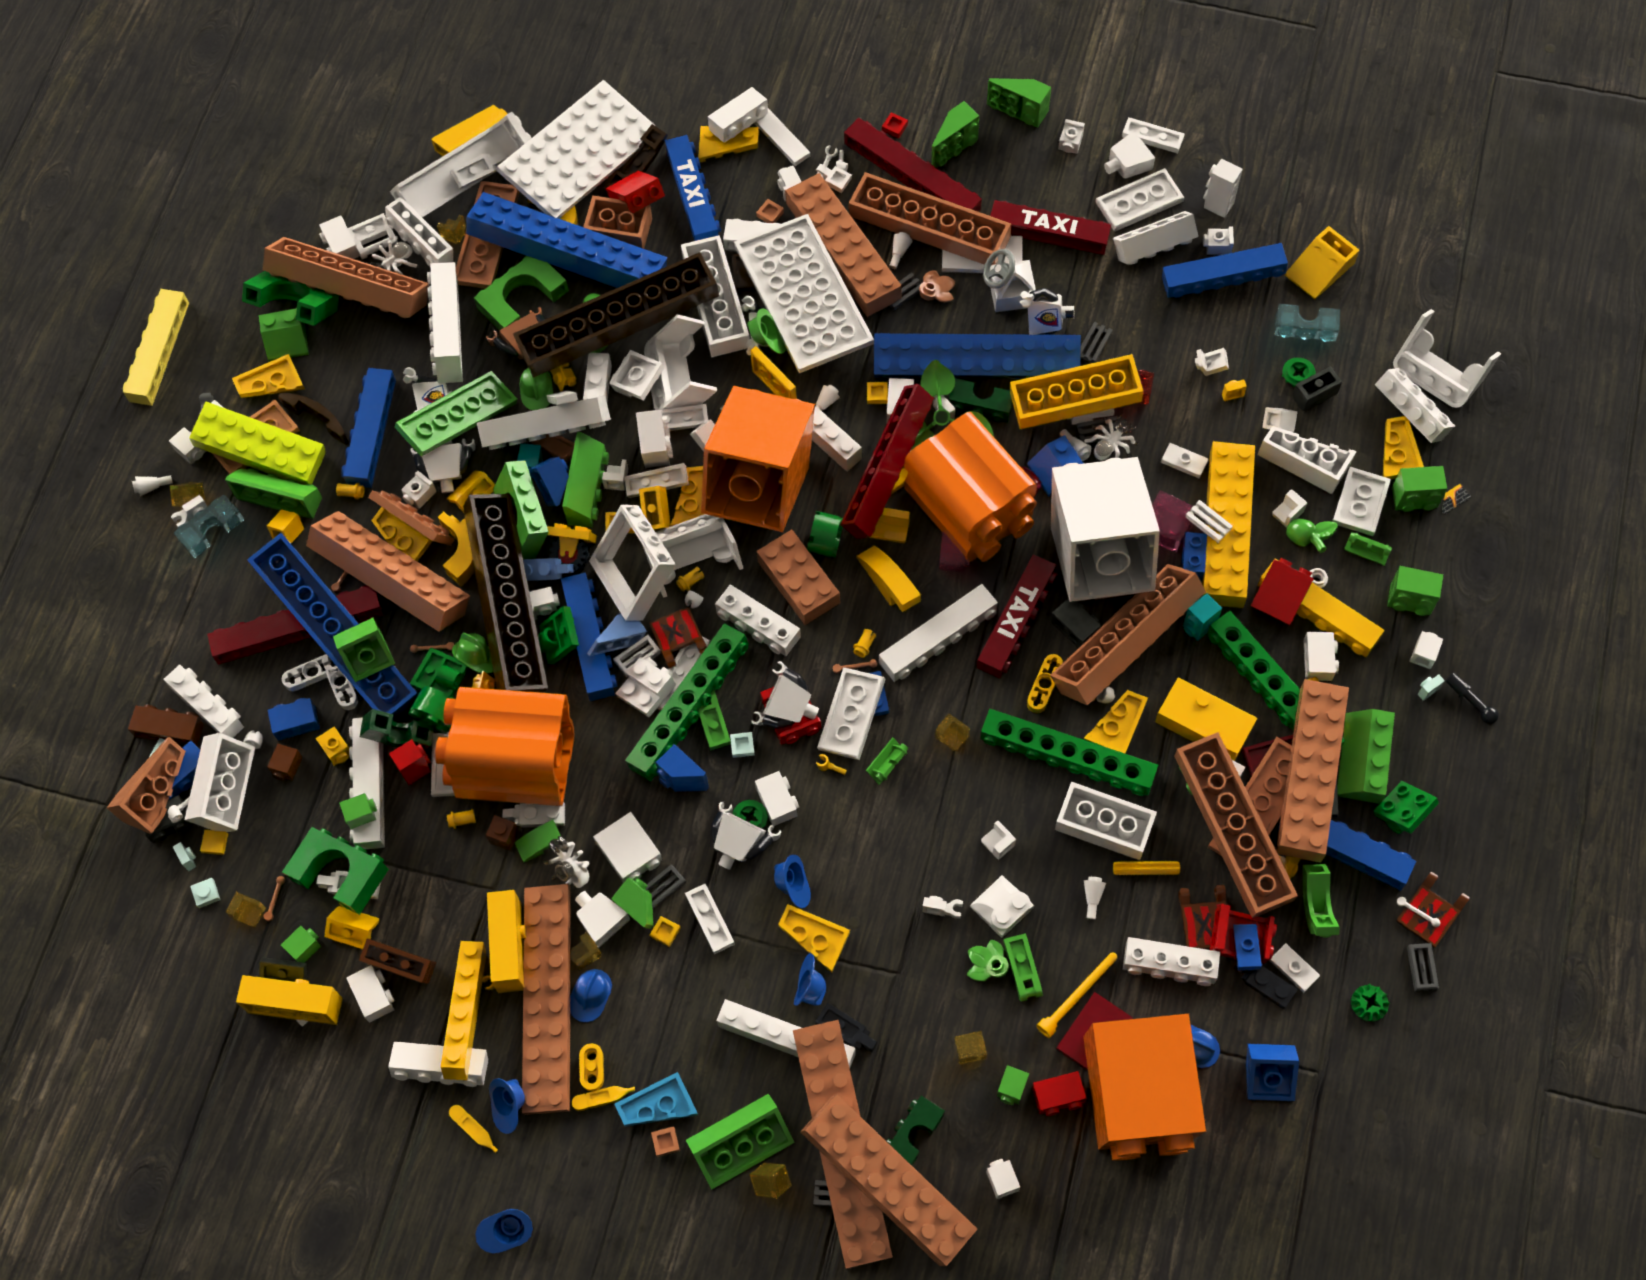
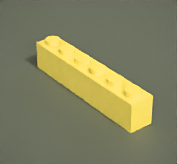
M160 289L159 295L156 296L153 311L148 317V325L142 333L140 347L136 349V358L130 366L128 380L123 385V393L129 402L153 406L189 305L184 292Z

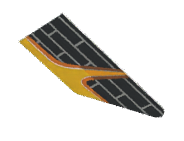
M1460 484L1445 493L1442 513L1449 512L1471 498Z

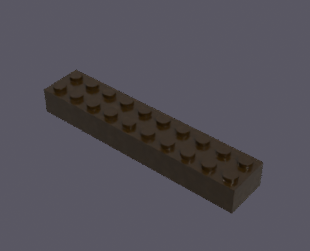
M699 252L513 333L534 378L719 297L718 287L702 254Z
M469 495L463 505L497 690L545 693L548 686L511 495Z

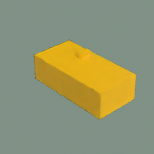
M1178 677L1161 706L1155 722L1192 742L1218 732L1231 759L1235 761L1257 718Z
M515 890L488 892L491 983L498 993L523 991V939H526V926L522 925L521 902Z
M242 975L236 1003L250 1014L337 1025L343 998L333 987L309 984V981L303 979H296L295 982Z

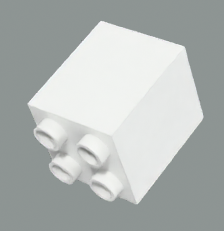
M1138 457L1126 459L1110 458L1106 461L1086 464L1069 463L1062 467L1052 468L1051 531L1069 601L1155 591L1160 530Z

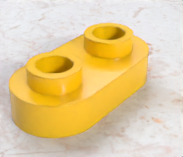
M590 1043L583 1046L580 1050L579 1066L580 1083L585 1090L592 1092L599 1090L604 1083V1055L598 1045ZM590 1054H596V1058L594 1060L588 1059V1056ZM595 1076L597 1078L596 1082L593 1084L589 1083V1078Z

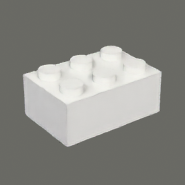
M661 409L636 413L640 449L645 468L670 465L669 459L673 458L667 416L662 415Z

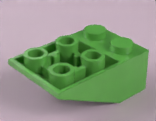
M990 78L988 80L987 105L1008 114L1010 117L1020 119L1028 125L1039 127L1049 111L1050 86L1035 79Z
M965 101L948 112L932 144L931 164L935 168L943 166L950 158L958 156L963 149L972 146L978 140L979 115Z

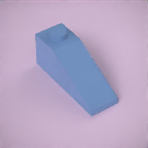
M620 613L595 640L587 654L588 656L631 647L640 641L647 631L640 621H625Z

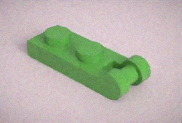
M715 690L710 694L712 695L711 705L706 707L702 705L698 710L710 750L731 744Z
M1026 933L1005 938L1003 942L1020 1002L1027 1000L1028 997L1035 996L1037 998L1043 996ZM1031 981L1033 987L1025 989L1024 982Z

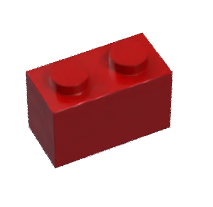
M412 739L389 753L408 785L431 772L428 766L431 761L421 744L416 746Z
M1079 1071L1034 1082L1032 1085L1040 1115L1045 1113L1046 1116L1056 1115L1060 1113V1109L1067 1107L1069 1110L1081 1108L1082 1103L1086 1101V1094Z

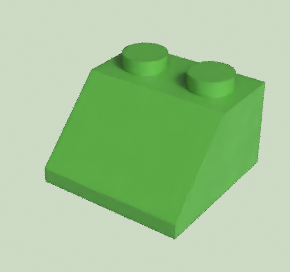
M297 308L259 315L260 331L269 362L289 354L290 358L309 355L305 323L296 320Z
M374 618L333 636L337 650L355 682L395 664Z

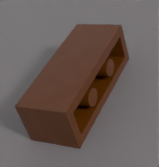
M136 705L128 730L137 738L158 741L159 738L166 740L167 737H170L178 745L185 746L188 742L192 741L197 746L204 723L193 712H185L183 714L170 708L160 710L152 705H144V707Z
M366 939L359 961L429 984L437 963L371 939Z

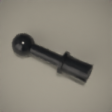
M1455 672L1445 680L1458 694V698L1464 696L1481 713L1483 722L1493 724L1498 720L1499 713L1497 709L1487 707L1469 690L1472 686L1467 685Z

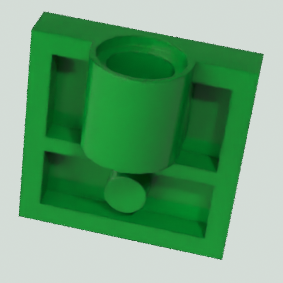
M561 607L539 625L541 632L538 634L540 650L542 653H545L547 664H556L579 646L570 607Z
M430 647L410 685L418 690H421L424 686L433 687L444 692L443 696L446 698H450V696L453 697L469 667L456 658Z
M1401 781L1379 804L1374 813L1376 817L1384 820L1387 826L1394 832L1401 834L1403 831L1411 834L1439 804L1437 797Z

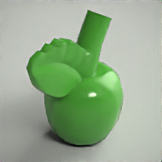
M1297 518L1288 524L1286 535L1294 544L1301 547L1307 546L1312 542L1319 553H1323L1327 548L1322 541L1332 537L1338 528V524L1336 522L1324 521L1314 525L1309 520Z

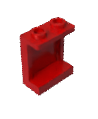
M637 171L606 188L609 198L626 202L631 213H635L665 196L659 179L641 171Z
M1280 558L1279 561L1274 559L1251 606L1291 625L1314 578L1310 577L1312 572L1302 567L1298 571L1291 567V562Z
M774 687L760 692L764 707H766ZM816 715L813 720L802 716L800 722H795L791 727L774 729L782 745L785 743L792 744L804 735H814L822 727L821 720Z
M1221 904L1215 910L1210 950L1219 951L1220 956L1236 959L1233 925L1257 924L1261 963L1264 965L1272 958L1274 946H1271V942L1277 930V925L1274 924L1275 917L1262 918L1257 916L1252 918L1249 914L1232 911L1229 905Z

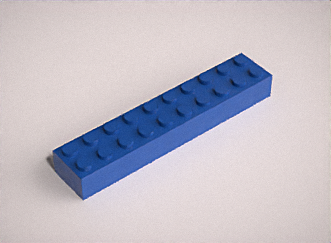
M486 192L482 193L466 216V234L548 262L551 265L615 288H619L667 266V257L559 218H554L553 216Z
M874 333V378H922L926 367L933 360H938L953 373L954 378L1026 379L1080 366L1081 335Z
M282 533L247 559L372 709L393 714V720H395L413 705L418 693L394 665L357 682L354 681L337 650L333 636L358 625V622Z

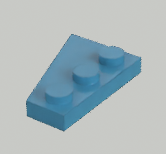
M678 1072L615 1103L625 1127L698 1115Z

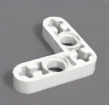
M327 654L294 667L282 675V683L289 691H297L328 678L341 708L352 710L358 704V696L347 678L343 685H335V680L338 677L345 676L337 666L332 667L330 665L331 659ZM320 664L324 665L325 671H323ZM310 668H318V673L315 676L307 675ZM301 672H302V674H303L304 677H305L304 680L301 678V677H302V676L300 675ZM291 677L295 678L294 684L290 683ZM346 691L349 695V703H346L344 694L342 692Z

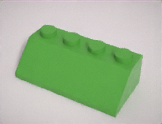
M577 432L562 507L568 525L593 528L594 520L598 519L599 510L596 507L597 502H601L602 489H600V486L603 483L604 465H608L609 453L606 452L603 443L582 432Z
M240 468L225 479L236 499L276 510L282 509L295 512L299 516L310 519L314 518L322 500L318 488L314 485L299 484L292 479H280L273 474H261L254 469L246 470Z
M1369 709L1345 714L1343 732L1345 742L1341 748L1337 794L1339 797L1378 804L1385 798L1394 712Z
M769 1094L686 1140L711 1190L794 1143L777 1106Z

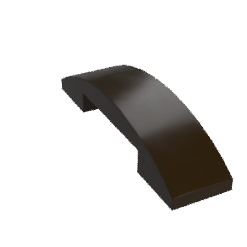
M651 124L640 138L642 143L639 145V149L619 171L616 169L604 185L609 187L637 171L645 173L657 157L668 135Z
M280 393L278 395L283 407L298 416L305 410L327 424L326 428L330 436L344 445L349 443L339 421L327 408L301 395Z

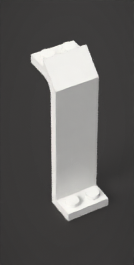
M510 112L487 130L397 184L390 193L395 200L402 197L423 218L488 177L481 178L460 189L450 172L451 169L488 153L490 157L501 153L504 160H506L528 142L531 136L521 126L520 119L513 112Z

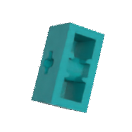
M1208 593L1188 608L1183 623L1185 632L1197 641L1207 634L1210 624L1219 619L1222 607Z

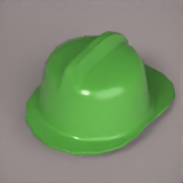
M764 308L759 309L757 316L747 323L751 337L756 343L768 345L778 354L784 353L786 347L773 317L768 310Z
M525 369L521 374L519 383L523 405L532 411L548 407L550 403L546 395L553 394L550 373L545 372L533 378L529 369Z
M462 633L459 642L455 643L452 648L454 658L478 673H482V671L487 674L494 672L490 649L485 638L476 633Z

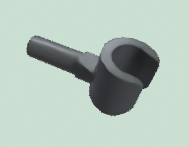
M202 393L199 396L200 412L205 402L211 403L214 401L211 393Z

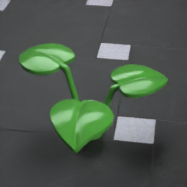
M933 360L924 370L921 378V387L932 397L937 395L939 409L934 413V421L926 426V423L923 422V427L919 431L911 450L928 438L935 436L929 430L936 424L944 426L948 422L955 420L950 418V413L946 409L942 408L941 395H948L955 387V378L953 373L938 360ZM969 411L975 415L994 437L993 430L987 419L978 412Z

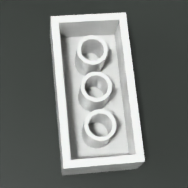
M222 733L203 737L186 811V821L214 831L231 832L238 829L255 751L254 746Z
M1071 782L1057 819L1055 830L1140 860L1157 812Z

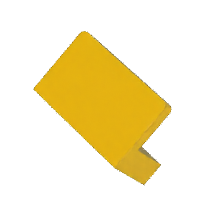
M475 470L447 500L455 503L464 513L463 505L469 495L491 494L495 484L485 472Z
M884 508L883 514L875 527V532L869 538L905 543L910 522V512Z
M338 906L326 919L324 937L363 949L366 939H371L372 930L379 923V918L364 913L358 915L342 906Z

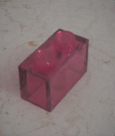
M943 531L939 570L965 572V567H969L970 558L966 560V556Z

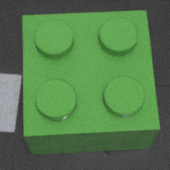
M1443 466L1401 468L1392 486L1395 510L1409 512L1414 509L1433 510L1438 508L1447 490Z
M1399 566L1390 585L1387 607H1392L1397 611L1415 612L1417 615L1422 616L1431 615L1440 599L1443 574Z

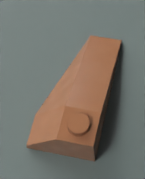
M167 737L120 789L107 809L122 822L149 834L153 833L166 814L167 809L165 807L168 798L172 795V786L175 776H178L185 750L170 737Z

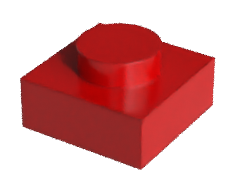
M891 112L882 125V131L899 139L908 125V120Z

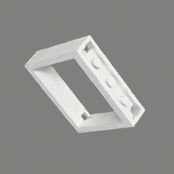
M620 505L589 560L625 621H643L676 565L638 505ZM630 528L633 529L655 564L636 597L612 560Z

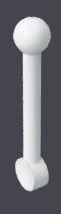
M1404 897L1397 899L1398 906L1407 907L1430 921L1433 927L1440 926L1439 919H1433L1407 903Z

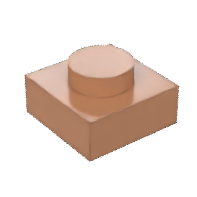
M767 199L756 212V215L766 223H776L784 213V208Z
M674 1126L651 1132L657 1157L680 1151Z

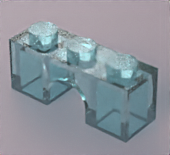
M1278 304L1275 314L1274 335L1284 338L1298 337L1305 340L1318 339L1325 342L1336 341L1340 327V309L1319 308L1316 319L1308 321L1300 316L1298 305Z
M222 495L203 511H199L186 524L179 526L174 535L193 558H196L211 546L205 537L209 528L221 526L229 532L244 521V518L233 503L225 495Z

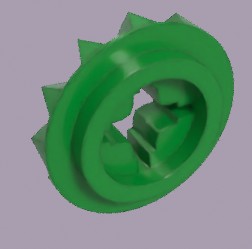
M1299 357L1288 360L1282 370V376L1285 378L1286 383L1289 382L1293 387L1297 383L1316 374L1313 364L1307 359ZM1295 370L1297 372L1303 371L1302 377L1300 375L1294 376Z
M755 800L740 802L732 813L746 821L744 815H750L754 811V819L756 821L750 820L749 823L761 829L766 826L768 818L765 807Z
M1371 984L1360 986L1351 998L1353 1011L1365 1021H1378L1383 1018L1390 1004L1387 994L1380 987L1372 986ZM1374 995L1376 1006L1372 1005L1366 1010L1367 1001L1365 998L1370 999Z

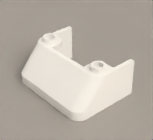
M1431 309L1420 317L1396 355L1393 366L1395 369H1401L1411 381L1446 404L1455 408L1461 407L1484 381L1501 353L1497 352L1491 356L1484 367L1480 364H1471L1464 373L1429 351L1434 343V338L1424 328L1435 312Z
M677 314L646 343L644 349L645 356L661 362L665 366L651 388L655 410L701 405L717 392V387L691 382L686 356L695 347L693 334L704 325V321Z
M704 514L655 532L676 564L664 585L674 580L676 576L674 570L714 556L716 561L727 563L734 559L739 570L744 569L736 541L723 518ZM643 547L650 568L652 570L655 564L650 558L645 548ZM663 586L660 592L664 598L667 597L665 587Z

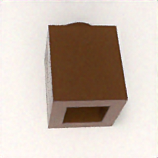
M277 743L267 768L274 778L284 781L285 778L293 781L303 756L298 749Z
M494 815L486 837L490 844L511 850L519 830L515 822Z

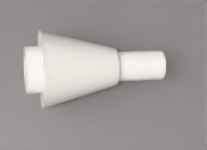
M899 232V234H894L893 257L889 265L892 269H897L900 258H902L913 242L907 233Z
M823 385L815 410L820 409L824 411L840 398L838 395L839 391L832 385Z
M1063 429L1060 432V436H1066L1082 461L1088 459L1091 454V446L1073 437L1066 429Z
M171 475L160 478L135 476L136 481H132L134 492L139 493L140 497L159 488V486L173 483Z
M1089 877L1088 880H1084L1088 904L1087 919H1096L1097 905L1106 883L1102 882V878Z

